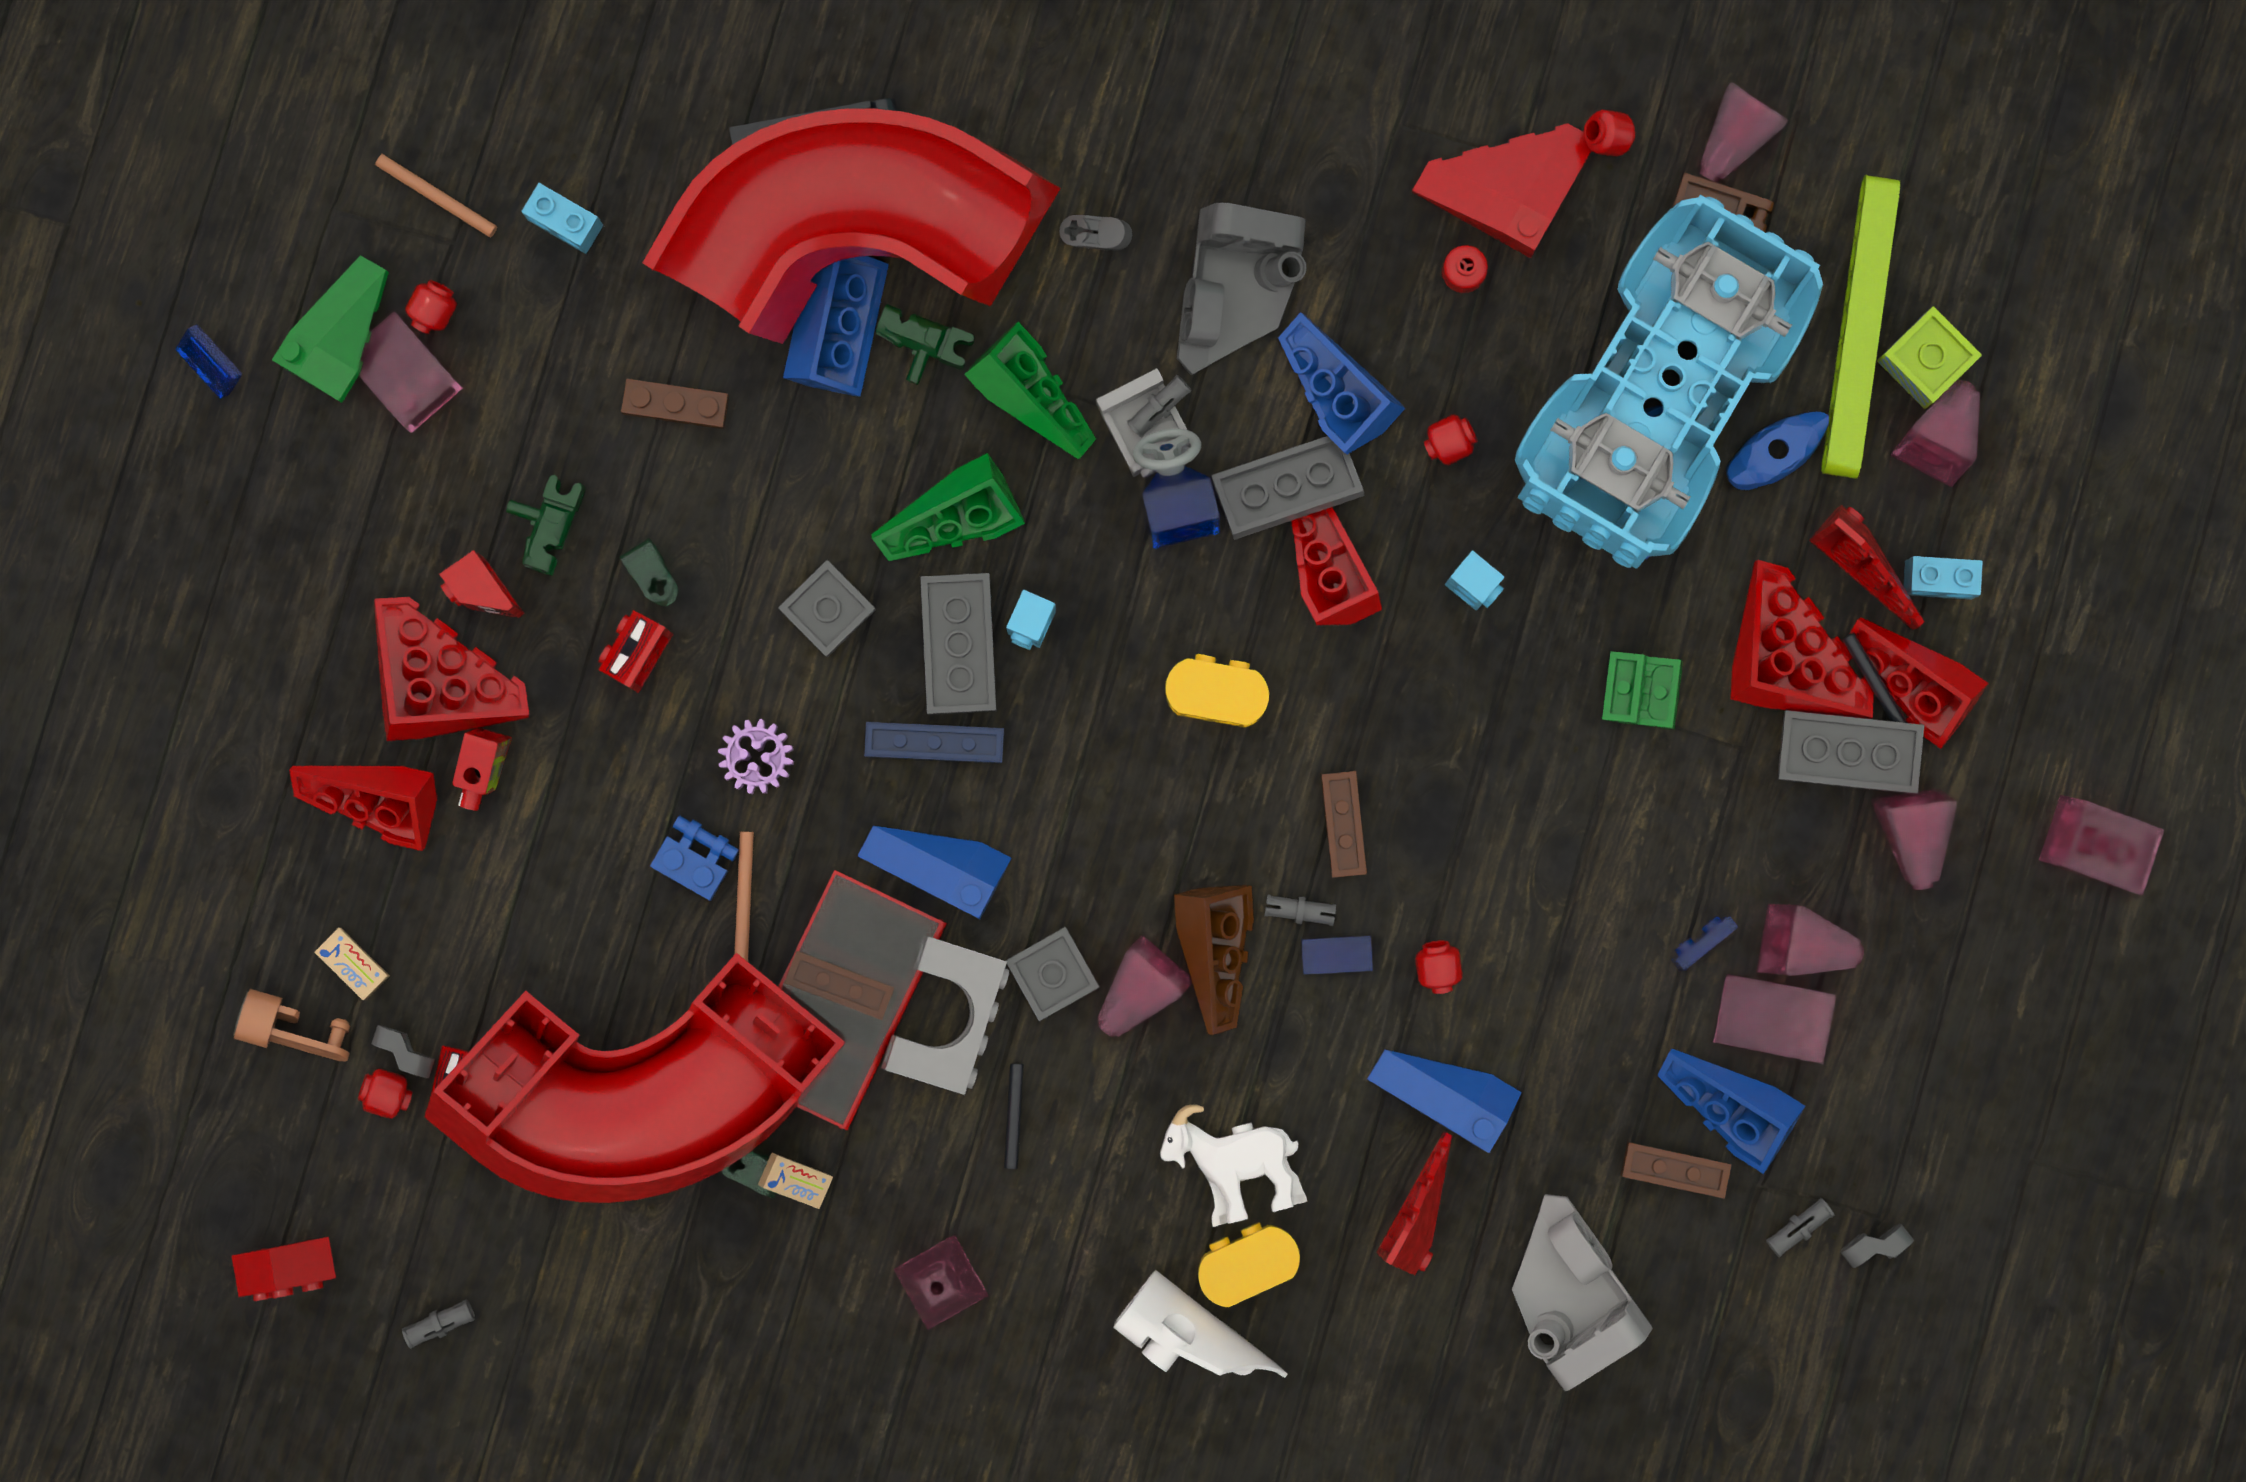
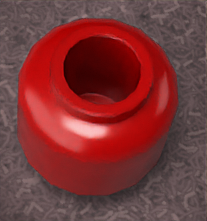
M1600 110L1596 111L1586 122L1584 138L1592 152L1617 157L1624 155L1631 148L1635 139V126L1632 119L1626 113Z
M1463 245L1452 249L1446 256L1442 267V277L1446 285L1459 293H1469L1478 289L1486 278L1488 271L1487 259L1479 249L1473 246Z
M429 280L428 283L418 284L405 308L407 315L412 319L411 325L427 334L430 333L431 329L436 331L444 330L457 306L455 299L452 297L454 292L445 285L433 280Z
M1452 414L1428 427L1427 434L1429 439L1424 441V445L1432 460L1438 458L1444 465H1450L1473 453L1477 437L1466 417L1461 419L1458 415Z
M1445 940L1431 941L1422 945V950L1415 957L1419 984L1425 988L1432 989L1434 994L1451 992L1453 990L1452 986L1459 983L1463 977L1459 950L1454 946H1450V942Z
M376 1069L372 1075H365L358 1100L362 1101L364 1111L392 1119L397 1116L399 1110H407L413 1091L407 1090L408 1083L405 1076L384 1069Z

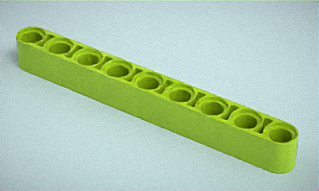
M1865 175L1862 180L1829 408V426L1826 432L1821 471L1823 474L1857 479L1860 473L1900 193V180Z

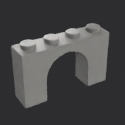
M924 935L913 968L948 979L957 984L968 999L970 1009L969 1020L966 1028L957 1039L942 1046H928L892 1035L881 1068L965 1095L966 1089H972L976 1080L978 1070L973 1067L977 1055H983L988 1042V1036L984 1035L988 1021H994L998 1011L999 1003L995 1002L998 989H1004L1008 980L1009 969L1005 968L1007 961Z

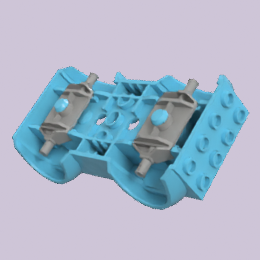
M1700 194L1698 198L1682 200L1671 208L1649 231L1622 273L1618 284V292L1629 312L1592 374H1574L1565 381L1539 411L1519 445L1515 462L1526 484L1517 498L1523 501V506L1533 513L1541 514L1542 512L1553 519V524L1566 532H1571L1572 530L1583 537L1582 540L1588 546L1597 550L1601 548L1613 555L1612 558L1618 564L1627 568L1633 566L1637 569L1647 556L1672 554L1687 536L1709 496L1721 462L1713 444L1749 383L1774 382L1785 369L1800 344L1813 317L1822 291L1823 282L1818 270L1820 265L1814 262L1813 257L1807 252L1794 250L1785 245L1782 238L1771 232L1765 233L1758 229L1746 216L1735 215L1724 209V205L1715 198L1704 197ZM1684 341L1692 342L1697 348L1696 357L1691 360L1681 358L1677 350L1678 345ZM1674 370L1680 377V384L1676 386L1666 384L1662 378L1663 371ZM1655 398L1662 403L1663 412L1660 416L1651 417L1645 413L1643 405L1647 399Z

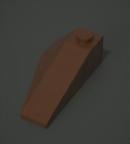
M1238 885L1197 888L1175 894L1176 929L1207 1032L1214 1035L1237 1028L1243 985L1239 982L1241 964L1247 963L1248 952L1244 951L1246 932L1252 931L1254 921L1252 886Z

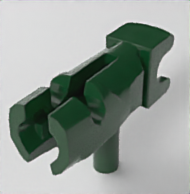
M888 304L885 305L876 334L898 348L904 346L912 350V355L915 357L906 381L915 385L919 384L929 356L953 368L964 369V358L956 355L953 349L959 344L972 346L975 341L973 334L955 327L944 326L916 314H912L907 322L901 323L902 309Z
M551 475L548 479L540 509L513 500L509 501L506 513L530 520V524L534 526L531 536L526 538L522 564L524 567L549 576H553L558 560L551 554H548V552L553 549L558 551L563 549L575 513L579 511L585 495V487L580 483H575L571 492L567 495H561L559 493L561 482L556 475Z

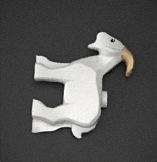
M1186 1105L1178 1110L1166 1131L1160 1156L1164 1161L1178 1162L1183 1169L1185 1168L1184 1154L1188 1151L1191 1152L1212 1189L1215 1205L1212 1214L1213 1227L1248 1219L1241 1196L1240 1182L1266 1175L1275 1185V1196L1271 1204L1272 1212L1307 1202L1299 1178L1291 1170L1287 1161V1156H1291L1297 1151L1299 1143L1298 1141L1292 1142L1282 1129L1266 1126L1253 1129L1252 1123L1233 1127L1232 1135L1214 1138L1187 1120L1193 1113L1203 1112L1204 1108L1202 1106Z

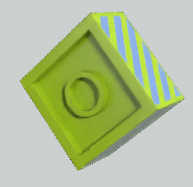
M1933 306L1877 362L1926 409L1961 377L1982 354Z

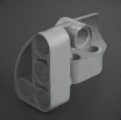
M1545 1194L1512 1291L1530 1334L1528 1339L1530 1352L1535 1357L1545 1361L1546 1366L1563 1390L1568 1391L1641 1345L1647 1339L1653 1327L1613 1272L1609 1255L1569 1198ZM1539 1334H1549L1553 1338L1554 1344H1545Z

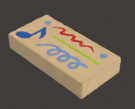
M338 928L314 952L363 1001H366L390 976L342 928Z
M771 1153L758 1185L820 1209L833 1176Z

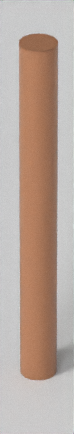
M381 154L375 164L377 167L491 238L496 232L497 226L384 154Z
M740 832L735 954L738 953L747 962L749 953L754 832Z

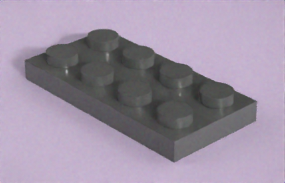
M1328 436L1211 475L1214 488L1234 540L1364 496V490L1350 453H1344Z
M990 574L921 576L927 714L997 711Z
M1785 710L1777 780L1918 794L1924 725Z

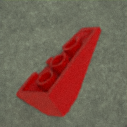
M1333 507L1292 520L1301 596L1316 625H1351L1381 611L1382 606L1379 593Z
M1860 617L1850 633H1855L1893 699L1907 715L1906 722L1924 725L1923 737L1941 749L1973 709L1989 683L1962 664Z
M292 766L290 768L294 797L329 814H334L337 811L353 819L352 825L363 829L365 826L382 833L381 839L390 844L419 851L425 849L437 802L433 773L405 766Z

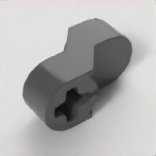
M1072 215L1063 220L1059 230L1063 242L1076 248L1118 251L1126 248L1132 240L1130 225L1123 220L1113 217Z
M381 1025L377 1026L372 1045L393 1052L399 1070L424 1078L430 1077L435 1062L434 1058L413 1051L407 1033Z
M1898 1224L1879 1238L1869 1237L1865 1233L1859 1234L1846 1244L1840 1253L1852 1268H1856L1876 1253L1886 1255L1889 1259L1896 1257L1908 1248L1914 1239L1902 1224Z

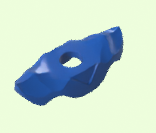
M1808 412L1787 417L1761 429L1746 441L1728 463L1726 475L1729 482L1739 490H1751L1775 483L1790 475L1812 456L1822 442L1829 426V416L1823 412ZM1780 440L1787 445L1788 453L1786 457L1775 459L1769 454L1768 447L1772 441Z

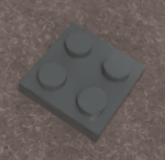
M828 560L778 607L827 658L876 611L871 603Z
M1066 927L1006 960L1010 971L1039 1021L1099 988Z

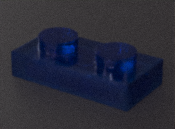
M197 324L186 330L175 350L220 399L230 395L242 373Z
M1715 916L1701 928L1704 932L1702 936L1695 941L1690 937L1674 950L1678 955L1671 961L1679 971H1685L1738 928L1737 924L1730 916L1723 919Z
M1371 936L1301 940L1303 975L1373 971Z

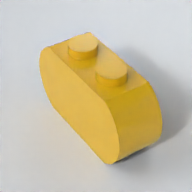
M1196 654L1195 660L1185 659L1175 665L1170 671L1166 681L1165 694L1170 708L1178 716L1246 728L1256 723L1262 717L1268 705L1269 690L1266 681L1259 672L1249 669V663L1230 660L1229 666L1215 663V657Z
M1260 1222L1242 1229L1241 1233L1243 1236L1230 1242L1229 1238L1225 1237L1210 1244L1211 1251L1203 1255L1198 1267L1199 1284L1205 1296L1217 1305L1230 1307L1292 1279L1299 1267L1300 1254L1296 1242L1288 1232L1274 1225L1261 1227Z

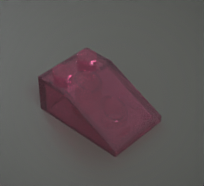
M393 312L371 331L369 343H365L360 361L363 362L359 376L402 426L412 433L462 389V386L404 321Z
M2060 795L2039 861L2143 896L2164 830L2092 802Z
M1727 975L1714 1043L1823 1064L1836 995Z

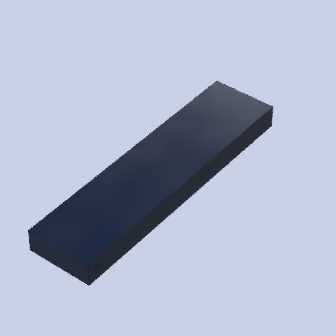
M866 722L864 756L1003 763L1004 728Z

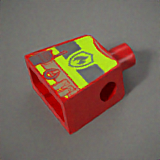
M480 727L464 734L453 779V786L462 788L458 806L478 811L482 796L495 791L512 737ZM475 769L480 772V778L476 775Z

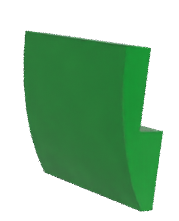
M1611 651L1602 720L1675 729L1683 661Z

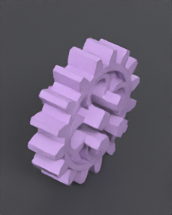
M759 719L757 727H753L750 720H745V729L741 730L735 725L732 727L735 733L733 738L724 735L723 740L728 743V747L719 749L718 753L726 756V760L720 762L719 767L729 768V772L724 778L727 781L736 778V789L740 790L746 784L749 794H753L756 787H759L762 793L766 794L768 784L771 783L776 788H779L780 784L777 778L779 776L789 777L784 767L785 765H794L793 760L786 758V754L793 751V746L783 745L788 736L786 733L778 736L775 735L778 726L774 723L768 729H765V721ZM750 737L752 740L751 746L758 752L764 750L767 741H775L776 749L774 752H765L761 755L762 761L772 767V774L770 776L763 777L760 773L761 767L755 762L748 764L746 772H737V764L740 761H749L752 757L749 751L741 748L740 741L742 738Z

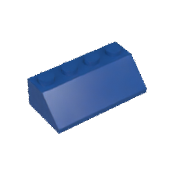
M869 256L853 257L834 262L822 268L814 275L811 281L816 283L817 287L794 325L783 378L808 387L852 396H861L889 264Z

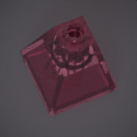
M1731 82L1725 90L1700 162L1702 168L1699 173L1712 182L1717 183L1719 178L1723 180L1778 133L1788 120Z
M1963 380L1955 381L1913 425L1893 449L1891 456L1952 487L1974 463L1977 457L1980 393L1976 391L1974 385Z
M1940 789L1918 791V794L1905 793L1871 798L1872 807L1904 879L1912 885V889L1921 890L1933 887V882L1939 881L1956 812V800Z
M1768 904L1757 972L1795 976L1856 968L1862 961L1864 950L1860 944V939L1804 906Z
M1141 935L1128 949L1097 1018L1099 1020L1098 1026L1111 1037L1117 1035L1119 1037L1179 999L1192 984L1191 976L1146 937Z
M955 1234L894 1269L927 1330L988 1296ZM935 1281L941 1282L944 1286V1291H935L931 1284Z

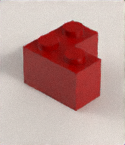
M329 1237L232 1255L238 1296L253 1295V1301L293 1295V1287L298 1286L302 1287V1292L323 1288L322 1281L336 1278Z

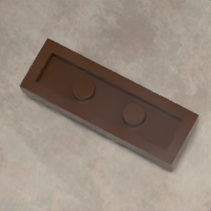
M626 379L621 413L624 415L724 429L729 394Z
M1356 771L1322 774L1321 781L1332 878L1366 875Z
M796 951L784 982L787 985L879 1020H883L894 991L892 986L800 951Z
M1627 1142L1621 1177L1725 1199L1732 1164Z

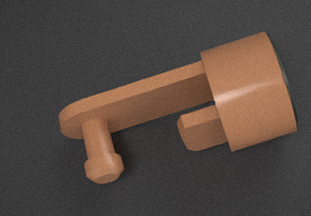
M253 989L246 993L234 1029V1039L264 1048L268 1047L269 1042H274L329 1059L348 1061L350 1053L341 1048L345 1033H348L350 1029L348 1021L339 1018L332 1020L330 1025L332 1030L326 1044L274 1029L277 1019L297 1023L300 1016L298 1010L281 1005L283 998Z

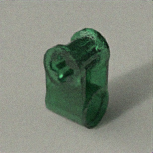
M650 538L620 556L631 577L637 582L644 595L654 604L668 606L676 600L678 596L677 583ZM658 582L665 585L663 588L665 594L662 596L655 593Z
M751 1151L741 1158L745 1168L739 1167L734 1172L730 1170V1165L721 1171L727 1178L746 1185L755 1192L773 1199L777 1196V1193L758 1185L770 1158L766 1155Z

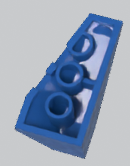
M1300 312L1278 337L1294 372L1300 378L1306 391L1305 395L1308 402L1312 404L1319 418L1318 422L1322 431L1344 453L1349 454L1382 435L1405 410V407L1383 385L1303 313Z
M879 826L872 827L858 854V857L978 919H981L1012 859L982 842Z
M1675 1049L1670 1050L1657 1075L1686 1106H1693L1705 1118L1703 1124L1710 1131L1715 1129L1728 1142L1725 1147L1734 1156L1762 1174L1768 1169L1805 1108V1105L1774 1086Z
M1389 1050L1383 1051L1367 1080L1487 1153H1490L1508 1123L1522 1093L1492 1074Z

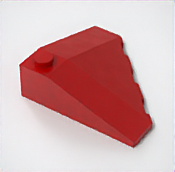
M1567 123L1556 126L1554 131L1539 135L1530 133L1509 139V143L1489 148L1486 145L1464 151L1462 156L1444 161L1442 158L1431 160L1427 163L1412 192L1531 258L1591 150L1585 141L1584 132Z
M1841 505L1835 509L1809 541L1912 630L1919 628L1925 621L1869 528L1862 523L1864 521L1863 516L1852 507L1846 509Z
M1761 560L1755 561L1732 666L1730 699L1763 708L1872 719L1874 692L1865 677L1860 679L1848 663L1853 657L1837 636L1831 640L1819 622L1824 617L1810 597L1802 600L1791 585V582L1796 579L1787 567Z
M410 597L374 599L386 741L422 739L529 718L525 683L515 676L509 680L495 669L497 662L477 647L472 651L456 640L458 633L438 618L432 622L417 611L420 605Z
M1444 1131L1376 1252L1385 1262L1412 1275H1416L1418 1269L1424 1272L1433 1256L1429 1249L1433 1242L1452 1135Z

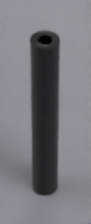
M1850 633L1842 638L1890 721L1905 723L1904 715L1855 633Z
M1010 1064L1004 1168L1018 1169L1024 1064Z

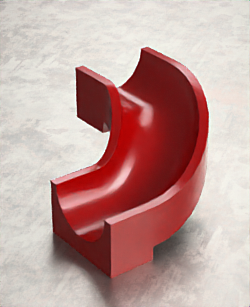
M874 108L814 112L786 119L760 129L734 143L714 158L692 180L642 263L652 270L684 284L719 305L740 321L739 327L746 332L783 344L817 287V284L811 281L814 275L822 268L834 262L853 257L886 256L905 259L960 295L991 306L1061 188L1002 151L953 126L928 117Z
M736 953L692 1002L689 1010L675 1023L644 1042L620 1050L598 1051L579 1044L577 1040L580 1035L525 991L433 1090L424 1117L480 1164L500 1178L525 1190L551 1198L575 1202L613 1203L639 1200L666 1194L697 1183L722 1171L746 1156L766 1140L787 1119L829 1070L846 1042Z

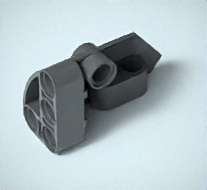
M1214 203L1199 210L1193 273L1184 291L1177 360L1190 375L1278 329L1293 286L1306 273V262L1301 256L1304 246L1306 219L1232 203ZM1283 262L1289 268L1288 276H1286L1282 271Z

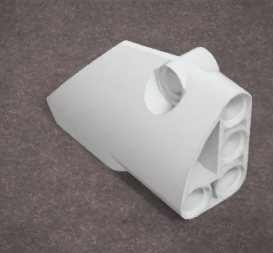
M1157 1270L1151 1274L1113 1326L1114 1329L1140 1348L1151 1338L1142 1354L1165 1372L1181 1356L1218 1375L1230 1372L1246 1375L1255 1369L1273 1371L1284 1378L1288 1375L1274 1361L1227 1324L1212 1315Z

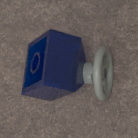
M1165 429L1151 433L1142 438L1133 450V458L1138 465L1146 469L1157 470L1156 475L1142 493L1144 513L1153 549L1220 534V516L1210 477L1184 466L1192 461L1201 449L1199 437L1189 430ZM1174 439V440H1172V441H1170V442H1163V443H1161V444H1154V443L1159 442V441H1162V440ZM1190 442V448L1182 454L1181 447ZM1143 453L1154 454L1155 460L1146 458Z

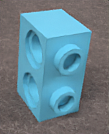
M538 183L521 211L528 221L585 254L603 227L598 216L541 183Z
M1472 550L1451 575L1445 586L1477 611L1482 604L1488 608L1504 588L1499 583L1503 580L1504 576Z
M1913 556L1905 561L1904 588L1908 595L1972 600L1981 595L1983 561Z
M1023 590L1006 627L1008 635H1011V642L1027 650H1030L1032 645L1040 648L1056 613L1055 603Z

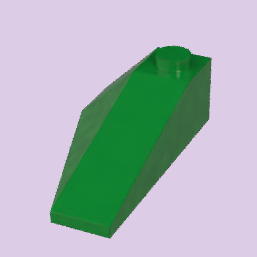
M360 255L290 330L272 361L342 403L360 375L363 362L360 361L364 345L369 343L372 333L369 331L373 313L379 309L389 272Z
M1017 322L983 353L964 375L987 400L1079 459L1096 438L1076 404L1068 402L1062 393L1060 386L1063 385V382L1059 375L1052 376L1043 361L1047 355L1042 347Z
M986 453L954 470L871 534L887 560L892 561L929 553L933 547L947 544H951L952 548L963 546L962 541L980 537H983V541L995 539L1025 524V521L1003 474L989 454Z

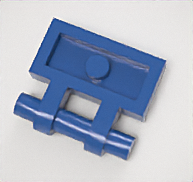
M679 816L673 828L684 834L681 841L677 842L667 836L650 867L711 901L728 872L717 865V862L721 855L733 862L739 849L730 845L729 839L722 835L716 837L702 829V824L694 819L690 822ZM694 840L711 849L707 858L690 849Z

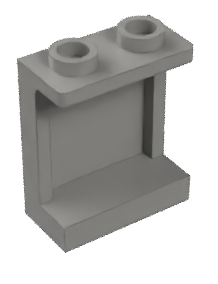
M1158 368L1096 399V405L1133 477L1141 474L1145 478L1157 472V470L1141 467L1133 458L1134 447L1142 438L1165 429L1187 430L1175 406L1170 410L1171 414L1167 418L1162 417L1142 438L1127 423V420L1131 419L1149 402L1147 398L1151 394L1157 395L1165 387ZM1174 439L1162 440V441L1156 442V443H1154V444H1161V443H1163V442H1170V441H1172V440H1174ZM1190 442L1181 447L1182 454L1190 448ZM1143 453L1146 458L1155 460L1154 454Z

